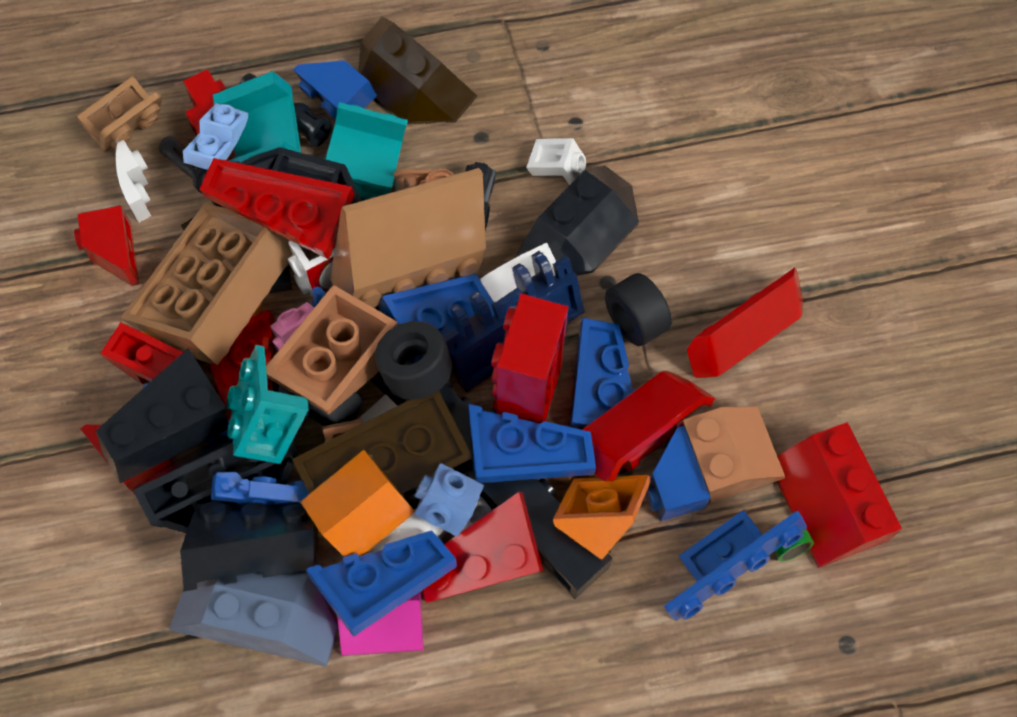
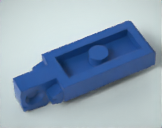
M237 472L216 473L212 479L211 500L237 502L238 504L258 502L264 505H289L294 503L301 504V501L309 495L303 481H295L291 485L276 484V479L271 477H255L252 481H249L248 479L243 480Z

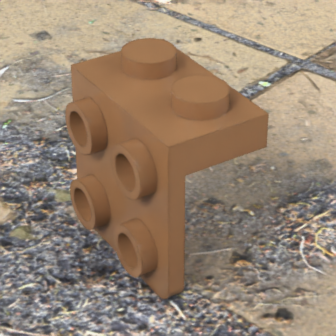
M132 76L77 115V120L104 152L111 147L116 150L117 143L122 140L128 143L132 138L129 134L138 127L145 130L159 119L157 114L161 110L162 96L158 91L149 96Z

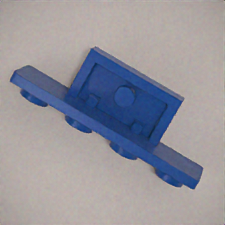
M743 509L679 555L697 582L664 606L668 614L675 621L680 618L685 620L693 617L703 608L702 603L714 594L717 596L725 594L736 585V578L748 570L754 572L762 568L770 560L769 555L781 546L788 548L798 542L803 536L802 531L807 528L801 514L798 511L794 512L768 532L762 534Z

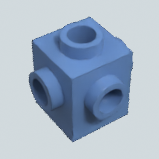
M440 463L432 477L425 474L414 495L420 499L414 515L458 537L473 515L484 485Z

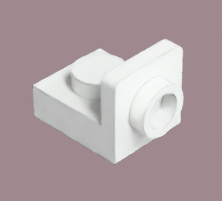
M573 138L536 139L527 169L532 176H563L570 185L585 170L586 158Z

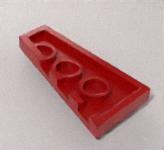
M213 158L199 189L205 198L328 260L337 240L342 207L350 205L355 195L351 186Z

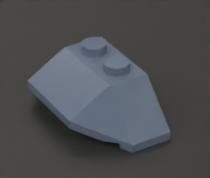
M262 572L237 576V583L224 585L223 578L198 582L196 590L185 592L183 590L169 629L187 635L327 667L338 632V625L319 590L310 580L307 573L295 572L263 578Z

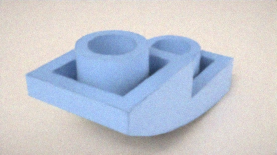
M215 103L199 120L200 133L183 150L184 163L208 170L213 158L227 160L244 130L248 120V112L235 109L230 105Z

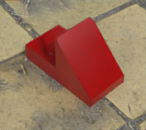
M120 322L100 352V355L140 384H144L146 380L151 382L183 352Z

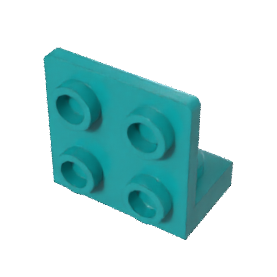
M259 345L255 346L250 358H244L242 361L239 382L237 386L232 385L227 395L226 407L231 409L232 412L228 426V438L233 439L234 456L280 464L309 410L307 398L268 390L265 347Z

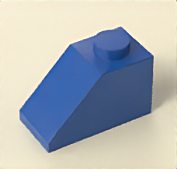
M685 426L676 429L652 474L649 488L646 491L648 505L651 511L657 510L660 521L703 510L711 498Z

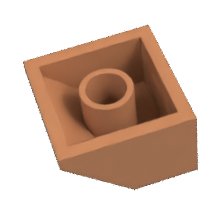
M758 406L719 407L683 420L711 497V503L785 479Z

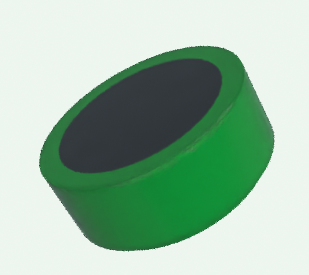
M807 529L802 531V538L788 548L781 546L774 551L779 562L796 558L814 545V541Z

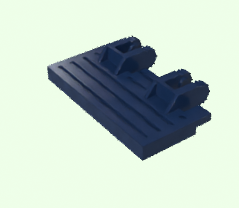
M539 250L531 255L535 272L534 276L531 277L528 269L520 263L512 267L517 288L491 305L494 312L493 317L488 303L481 293L477 291L469 296L474 316L468 319L466 311L457 304L449 309L456 329L443 337L451 354L453 370L458 384L466 392L493 375L494 367L491 366L494 350L498 342L504 343L506 330H503L505 317L510 306L516 308L520 294L569 306L567 324L585 312L578 278L572 271L568 257L564 256L553 263L555 276H553V271L547 257Z

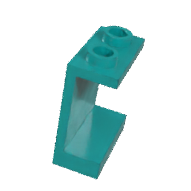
M269 72L213 95L214 105L215 103L230 105L235 109L248 112L247 123L234 147L236 158L229 161L242 162L254 155L279 147L301 153L292 88L290 84L275 72Z
M339 102L326 160L346 165L362 201L391 193L395 177L392 175L396 171L408 120L398 118L392 114H383L364 109L358 105H348Z

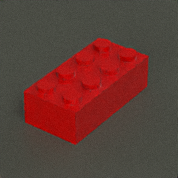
M520 294L516 308L511 306L508 308L503 330H506L504 343H497L491 366L494 367L492 382H495L492 396L495 397L492 410L497 411V414L503 415V412L518 415V419L539 424L544 421L546 422L562 369L569 306Z

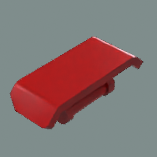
M795 267L694 337L686 349L694 377L710 378L722 375L801 318L803 297L798 271Z
M665 370L660 372L582 429L591 432L596 465L594 474L605 482H612L616 479L621 466L628 471H632L639 466L641 460L669 440L678 427L684 426L683 419L701 405L711 407L716 397L688 379L671 371Z

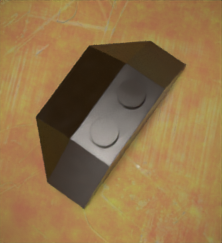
M383 16L361 41L358 72L370 82L377 95L375 98L398 118L408 120L407 124L457 122L478 97L441 61L394 22Z

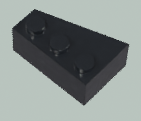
M188 348L96 430L102 454L119 483H122L228 430L227 408Z
M217 501L197 503L180 549L184 592L196 590L197 583L223 578V584L225 585L237 583V576L262 572L263 578L306 571L307 568L315 566L319 547L318 528L303 505L298 503L289 505H264L258 502L223 504Z

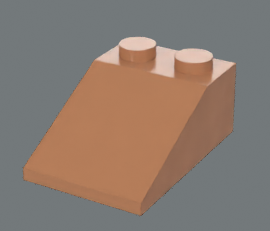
M333 285L267 364V378L295 395L307 398L308 403L329 415L379 372L375 359L378 342L387 331L397 326L398 322Z

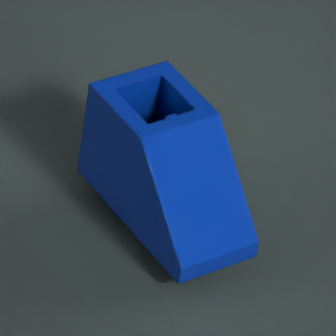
M345 60L298 64L293 69L301 80L297 84L298 87L309 98L313 99L317 96L323 101L321 107L333 119H336L339 102L348 105H358L365 109L377 96L370 82Z

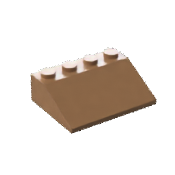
M480 168L343 206L330 276L332 284L374 308L379 304L382 296L478 272L486 250L483 173Z
M203 204L120 318L125 323L182 352L189 348L195 359L218 366L223 357L229 352L230 347L240 332L249 323L251 316L262 300L269 294L271 287L284 268L289 265L288 258L293 256L288 243L291 240L227 208Z

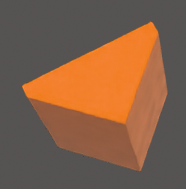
M365 450L361 451L301 501V504L321 534L344 557L358 553L359 557L365 555L415 513L414 509Z
M649 475L617 476L612 482H605L599 477L573 479L553 518L554 526L602 560L634 523L650 484Z

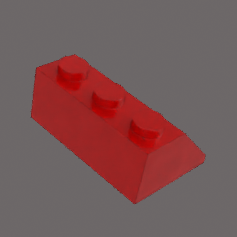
M848 422L813 434L777 455L785 479L776 482L791 513L793 514L798 511L807 525L806 529L814 541V545L809 550L818 568L888 542L902 530Z

